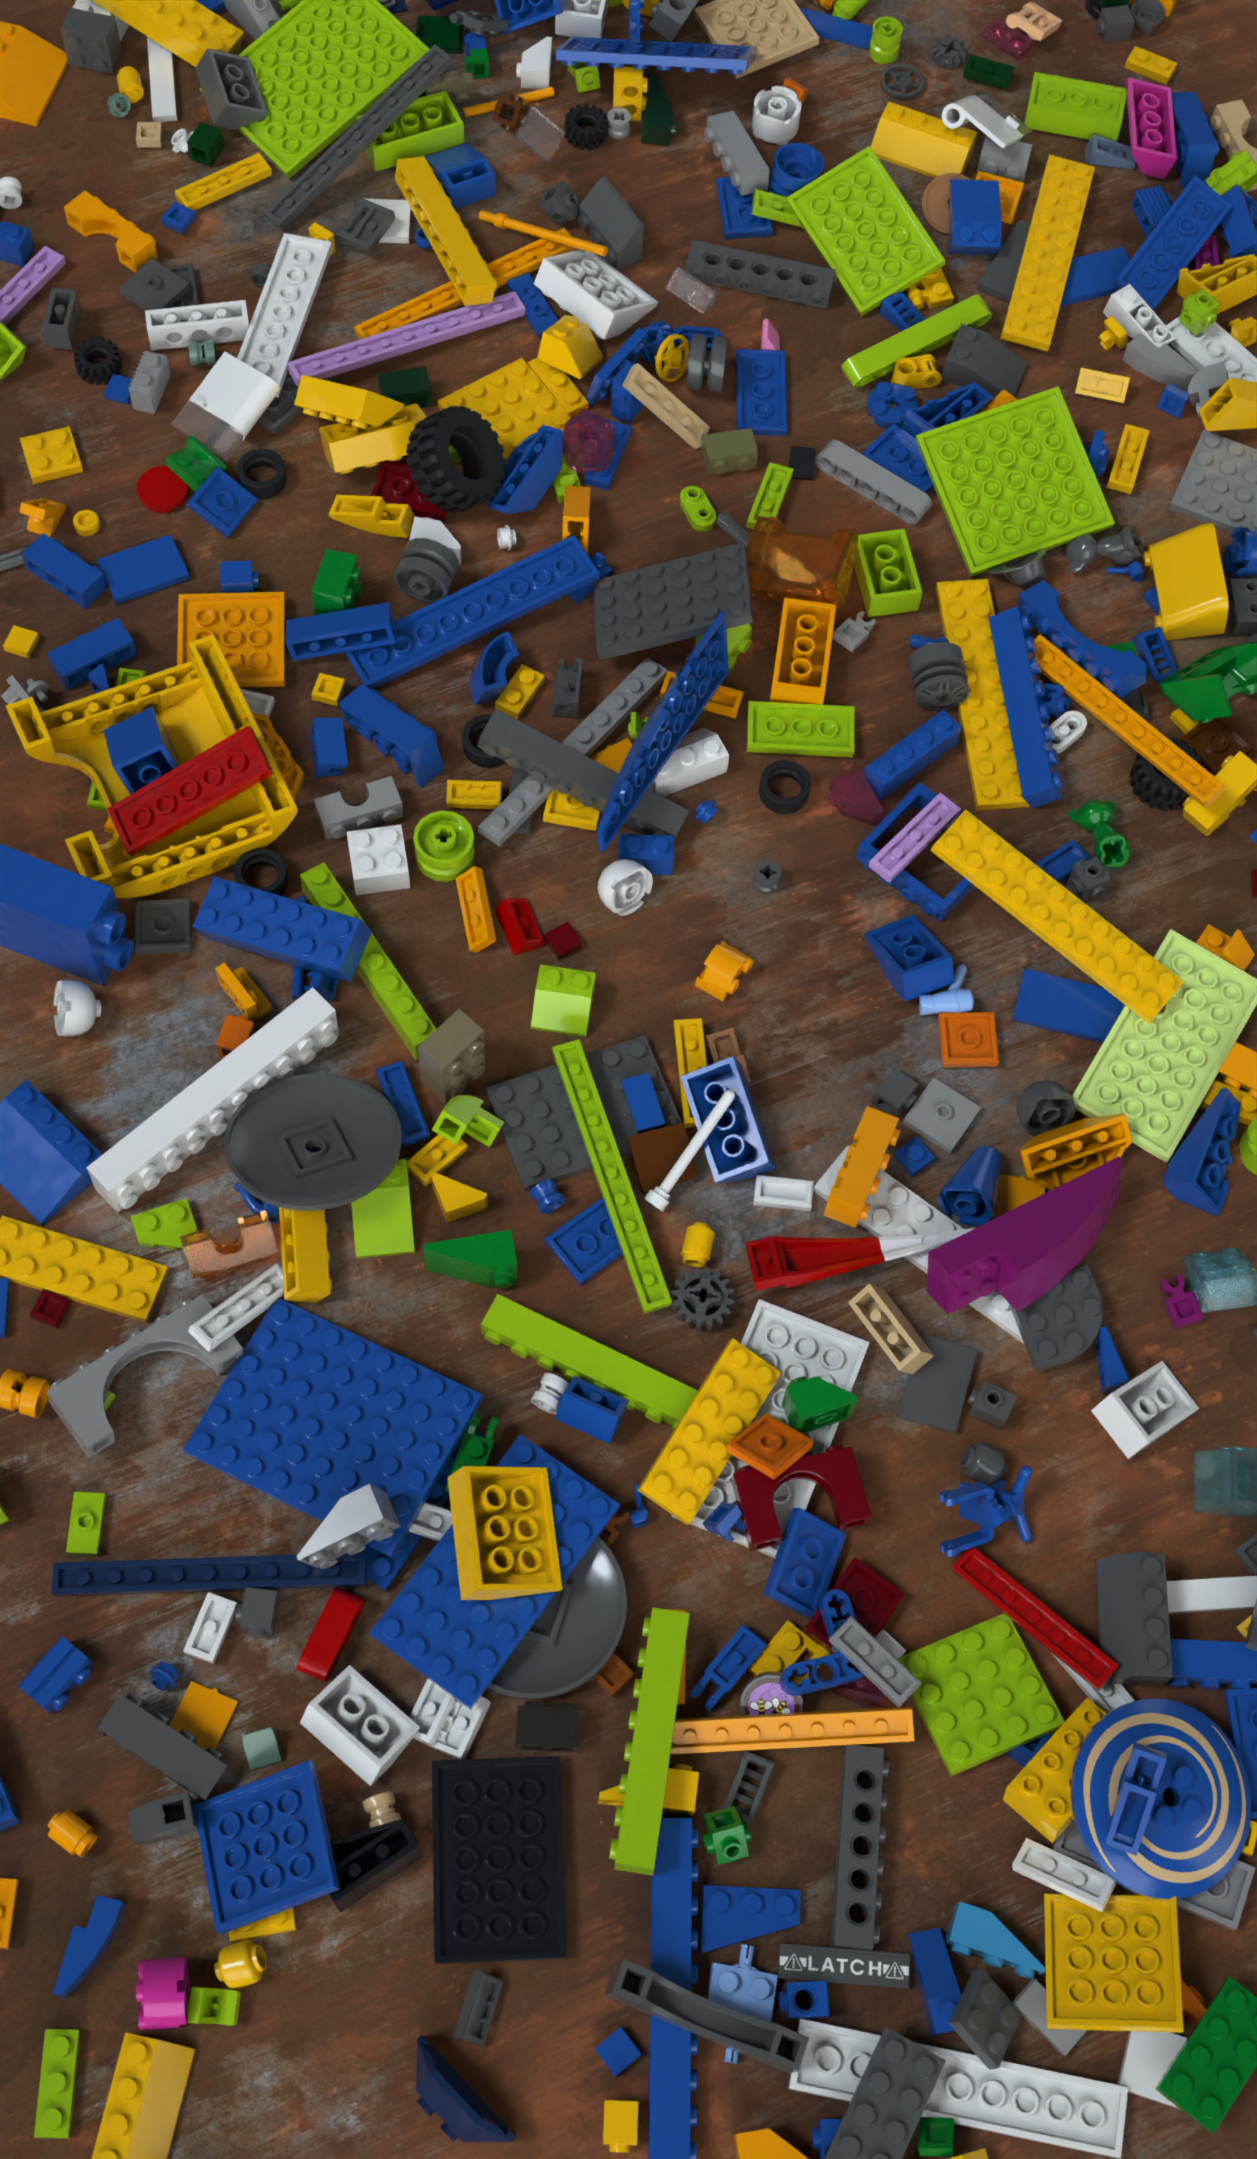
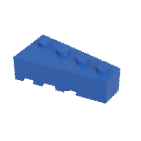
M1171 93L1177 152L1175 167L1177 172L1182 173L1179 179L1180 188H1185L1195 175L1206 183L1205 180L1212 171L1214 157L1219 152V142L1215 140L1213 128L1209 126L1207 114H1204L1202 103L1198 100L1196 93Z
M361 684L339 702L345 722L368 742L373 739L375 746L385 757L392 755L398 763V768L406 774L410 771L415 776V783L420 788H423L445 769L436 742L437 735L429 726L424 727L413 715L405 714L394 702L386 701L375 689L370 690Z

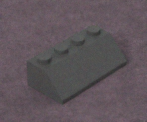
M1130 1552L1096 1559L1095 1576L1099 1649L1119 1665V1668L1106 1683L1164 1686L1173 1677L1165 1553Z

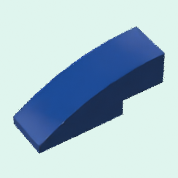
M1134 1742L1104 1844L1137 1856L1167 1760L1166 1753Z
M97 1895L87 1929L73 1926L53 1991L54 1995L66 1998L95 1968L119 1928L127 1906L124 1902Z

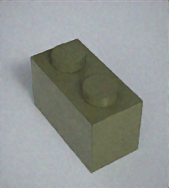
M752 428L702 435L701 454L707 475L724 474L740 470L747 471L756 468L758 449Z

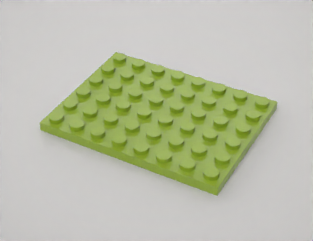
M302 0L239 54V56L250 59L268 115L266 118L240 127L238 130L290 179L357 121L356 116L363 115L429 48L377 0Z

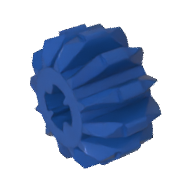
M662 320L658 323L651 321L649 327L643 326L644 332L647 335L643 341L645 347L640 356L652 365H655L656 359L654 358L657 356L662 342L668 335L676 334L673 327ZM678 339L674 340V347H675V348H676V345L679 343V340H678Z

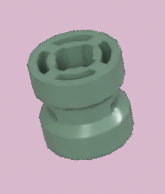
M206 339L205 342H198L197 340L188 341L191 366H199L201 363H207L208 365L216 364L214 339Z

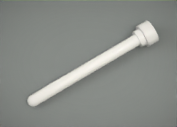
M732 1090L724 1092L659 1187L656 1186L654 1190L650 1189L644 1199L662 1212L669 1204V1201H667L670 1197L669 1192L734 1100L735 1093Z

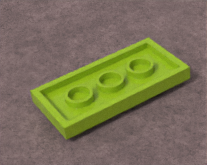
M748 701L747 752L853 758L854 706Z

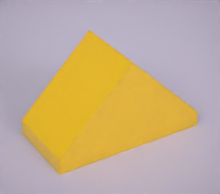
M433 1173L432 1187L447 1223L486 1209L488 1205L487 1193L438 1173Z

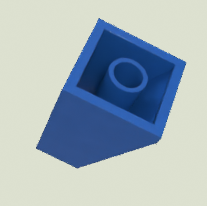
M153 707L103 730L112 766L130 795L180 766L165 726Z

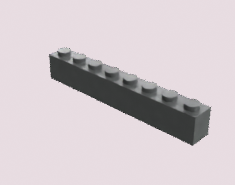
M495 709L483 730L477 745L487 755L496 756L506 761L512 768L521 769L529 773L535 780L544 781L555 787L558 792L569 794L578 799L583 805L593 807L601 812L604 811L619 774ZM648 789L624 824L634 832H641L645 835H674L675 840L689 810Z

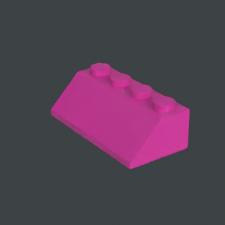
M1128 77L1126 80L1131 153L1143 175L1165 179L1177 160L1171 88Z

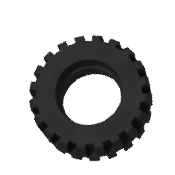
M450 406L418 422L409 436L410 443L407 444V454H409L407 464L408 467H411L412 473L410 475L412 480L416 481L417 489L421 494L427 496L426 500L431 504H437L436 507L450 512L465 511L494 497L495 493H498L505 476L503 468L506 466V459L503 458L502 453H504L503 445L499 444L497 432H493L491 429L492 425L488 420H483L481 414L476 411L471 412V409L463 406ZM449 444L455 448L462 460L464 475L457 470L452 462Z

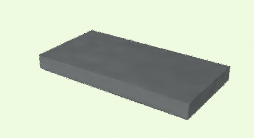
M1019 219L978 283L977 290L1010 303L1031 223Z

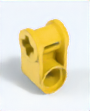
M931 354L897 360L891 383L910 387L913 390L933 388L941 382L942 376L936 370L935 357Z

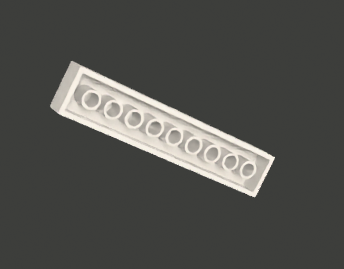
M312 987L86 1167L95 1190L117 1213L133 1206L142 1193L146 1190L154 1189L159 1184L161 1178L168 1172L176 1171L182 1165L184 1159L191 1154L201 1151L206 1142L214 1135L222 1134L227 1129L232 1115L249 1096L270 1083L291 1077L294 1071L302 1064L310 1063L316 1056V1053L324 1046H331L339 1035L335 1009Z

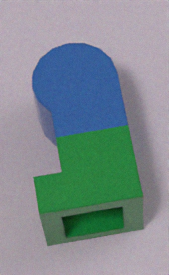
M470 32L464 37L465 73H471L473 79L490 77L489 58L485 38L483 35Z

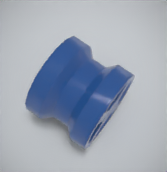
M554 1179L540 1182L529 1192L531 1198L538 1202V1210L541 1214H547L558 1209L566 1201L564 1195L558 1192L557 1183Z

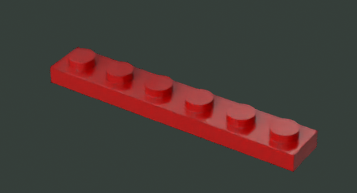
M975 1547L967 1549L953 1565L952 1571L1098 1692L1119 1668L1116 1662Z

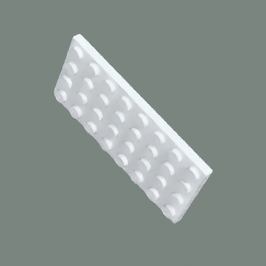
M759 1299L741 1344L779 1370L781 1374L751 1424L767 1413L790 1426L782 1406V1401L786 1388L790 1385L789 1382L798 1377L806 1376L809 1379L816 1376L851 1392L870 1342ZM839 1422L805 1433L804 1435L813 1439V1448L809 1451L813 1452L814 1455L824 1453L825 1449L830 1447ZM731 1455L690 1523L691 1525L708 1531L702 1523L721 1502L737 1506L731 1480L733 1473H737L738 1468L747 1466V1463ZM794 1479L785 1482L775 1491L773 1504L782 1537L792 1508L806 1510L816 1484L815 1482L806 1479ZM733 1525L729 1529L730 1535L734 1538L733 1542L748 1547L744 1529L739 1530ZM779 1545L756 1551L775 1558Z

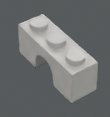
M392 776L366 783L368 799L359 806H351L345 803L340 791L314 799L315 812L325 840L340 838L346 835L348 831L369 829L373 825L383 822L390 823L403 817L402 801Z

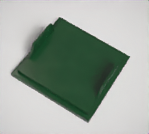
M417 16L416 37L429 49L437 45L446 53L461 54L463 26L452 23L450 17Z

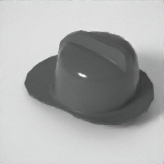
M1046 549L1038 550L1020 560L987 570V572L990 574L1004 573L1011 584L1023 588L1030 587L1046 579L1042 557L1047 551Z

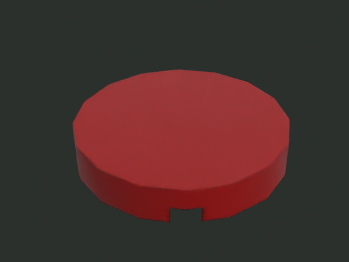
M158 466L147 470L141 475L137 482V494L143 506L148 510L156 513H168L173 511V508L177 506L180 508L184 505L189 496V486L168 466Z

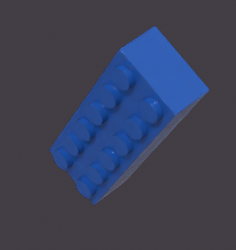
M218 877L213 878L193 925V928L205 939L347 982L352 981L372 932L361 919Z

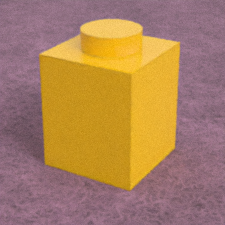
M604 2100L602 2145H609V2152L630 2153V2146H637L638 2101Z

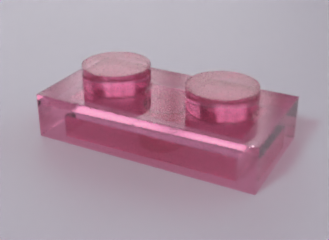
M999 18L990 23L983 30L982 38L1018 61L1032 49L1034 40L1015 28H1009Z

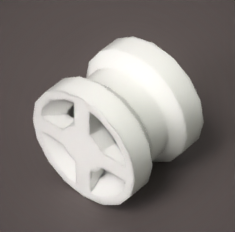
M3 177L0 179V206L6 209H15L22 204V186L18 179L13 177Z

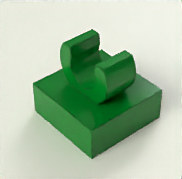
M921 2117L918 2143L920 2156L954 2157V2118Z

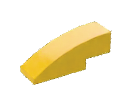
M336 495L328 514L331 519L360 530L401 538H408L415 517L409 504L385 503L382 496Z

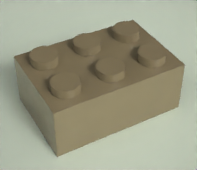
M460 1009L452 1014L418 1046L421 1083L445 1104L451 1098L461 1095L465 1085L472 1079H478L485 1071L484 1030Z

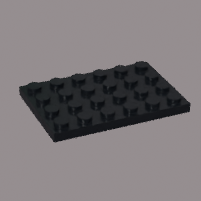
M560 1756L432 1761L434 1964L566 1959Z

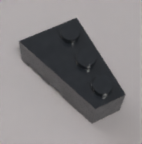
M402 1819L362 1830V1833L342 1838L340 1836L333 1838L330 1841L340 1890L329 1893L339 1912H342L424 1857L419 1845Z

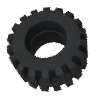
M1172 737L1171 742L1198 764H1201L1202 759L1200 756H1196L1197 751L1194 747L1189 748V743L1186 741L1181 743L1178 741V738ZM1138 753L1130 771L1131 778L1129 781L1130 786L1134 787V795H1140L1139 800L1142 803L1148 802V807L1153 809L1155 806L1163 811L1167 807L1171 810L1177 809L1178 805L1182 807L1190 795L1169 778L1158 774L1155 770L1157 768Z

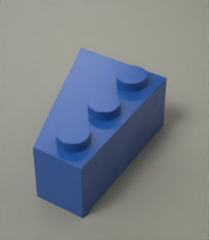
M973 382L948 392L946 397L938 400L933 398L926 401V404L915 409L913 407L906 409L902 429L915 438L918 434L981 413L993 400V396Z

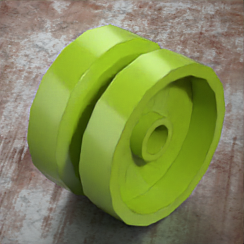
M441 810L430 813L419 821L413 836L414 855L417 867L425 876L434 881L449 882L456 880L455 878L472 867L475 855L474 833L471 824L463 816L452 811Z

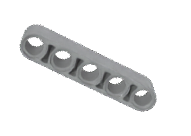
M831 440L815 459L818 468L824 473L911 525L917 524L932 506L931 498L925 492L838 440Z

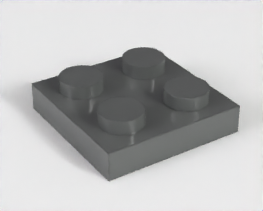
M977 1969L973 1970L949 2024L988 2069H997L1002 2062L1022 2014L985 1970Z

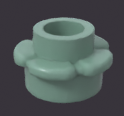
M114 93L113 96L108 98L107 104L113 116L123 118L128 114L131 108L128 97L121 93Z

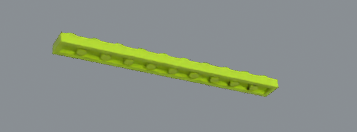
M578 1039L552 1047V1053L643 1314L671 1306L672 1300L581 1042Z

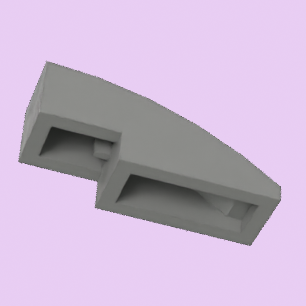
M1139 334L1127 344L1122 359L1145 376L1165 385H1168V383L1177 385V388L1188 391L1190 380L1199 371L1166 343L1158 348L1142 334Z

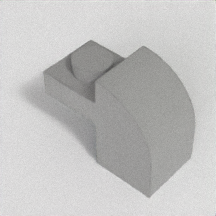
M1224 361L1200 369L1190 380L1188 394H1190L1189 398L1192 406L1196 405L1198 417H1201L1199 413L1200 408L1229 379Z

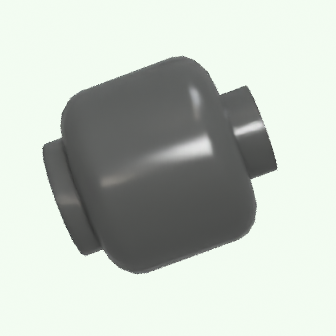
M984 1442L968 1445L960 1459V1467L963 1468L966 1478L975 1482L981 1481L988 1486L993 1485L997 1480H1002L1007 1472L1008 1466L1005 1463L1004 1453L1000 1449Z

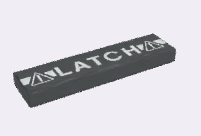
M780 1943L777 1979L827 1981V1983L908 1990L910 1954Z

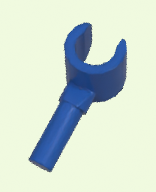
M1132 562L1128 567H1107L1106 573L1129 574L1132 582H1139L1143 580L1142 574H1144V571L1139 562Z
M640 1484L634 1485L637 1509L629 1511L633 1528L644 1526L648 1522V1513L644 1506L643 1494L637 1491Z

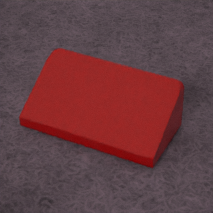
M503 899L495 909V912L513 955L543 947L546 943L527 899Z

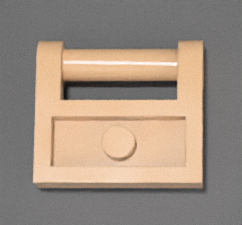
M1028 2L1023 6L1022 10L1017 13H1011L1006 19V24L1009 28L1018 27L1025 31L1028 37L1039 41L1059 29L1062 19L1034 2Z

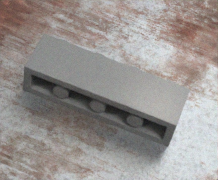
M730 111L708 116L707 127L704 128L705 139L713 147L714 155L719 157L722 162L723 170L729 174L733 187L738 189L741 196L754 193L756 189L768 190L769 168L735 112Z

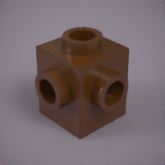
M510 94V97L500 96L494 108L493 120L500 122L501 128L514 132L515 128L523 129L530 118V105L523 103L524 98L514 94Z

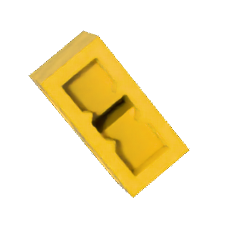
M633 67L614 68L613 108H625L631 114V121H641V112L646 111V96H642V93H647V77H643V69H635Z

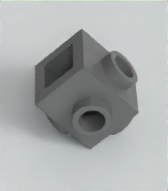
M560 181L545 189L539 207L559 226L567 221L571 222L577 217L581 199L563 181Z
M1097 856L1088 861L1082 859L1072 867L1067 884L1075 896L1085 903L1105 894L1111 879L1110 872L1106 865L1101 864Z

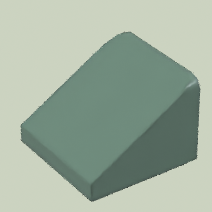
M273 1727L241 1736L251 1771L282 1762Z

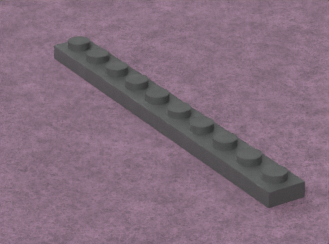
M437 45L430 48L264 212L267 219L283 231L453 64L451 56Z

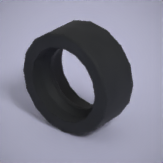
M262 448L245 453L238 461L237 475L239 484L260 500L273 498L285 488L287 482L284 460L276 452ZM260 466L271 467L277 471L274 478L265 482H255L247 478L250 470Z
M489 714L476 716L470 720L463 729L462 736L463 751L466 758L472 764L484 768L500 766L506 762L496 756L487 755L472 744V738L476 734L483 732L492 716Z
M783 760L770 764L761 775L759 795L762 803L766 808L780 814L795 813L802 809L809 798L811 787L809 773L803 766L792 761ZM778 777H788L797 781L801 790L794 797L783 798L772 793L769 789V783Z
M264 848L253 849L243 854L236 862L234 870L236 883L282 896L287 889L288 874L286 864L278 853ZM257 865H270L277 870V879L266 887H253L245 880L247 871Z

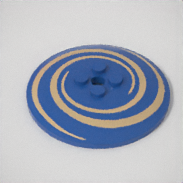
M1144 1699L1121 1705L1103 1716L1092 1727L1079 1748L1071 1778V1804L1074 1821L1090 1856L1111 1879L1129 1891L1142 1896L1157 1899H1171L1176 1896V1899L1194 1896L1211 1888L1231 1870L1243 1850L1250 1828V1787L1243 1763L1235 1747L1225 1733L1211 1719L1188 1705L1172 1700ZM1134 1742L1164 1752L1167 1757L1137 1856L1104 1844ZM1166 1788H1169L1174 1794L1172 1806L1166 1805L1163 1801V1792Z

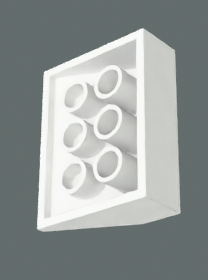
M583 250L543 258L534 281V285L545 296L551 297L559 304L561 309L570 312L579 321L587 324L598 338L604 340L619 336L657 307L658 304L654 298L600 256Z

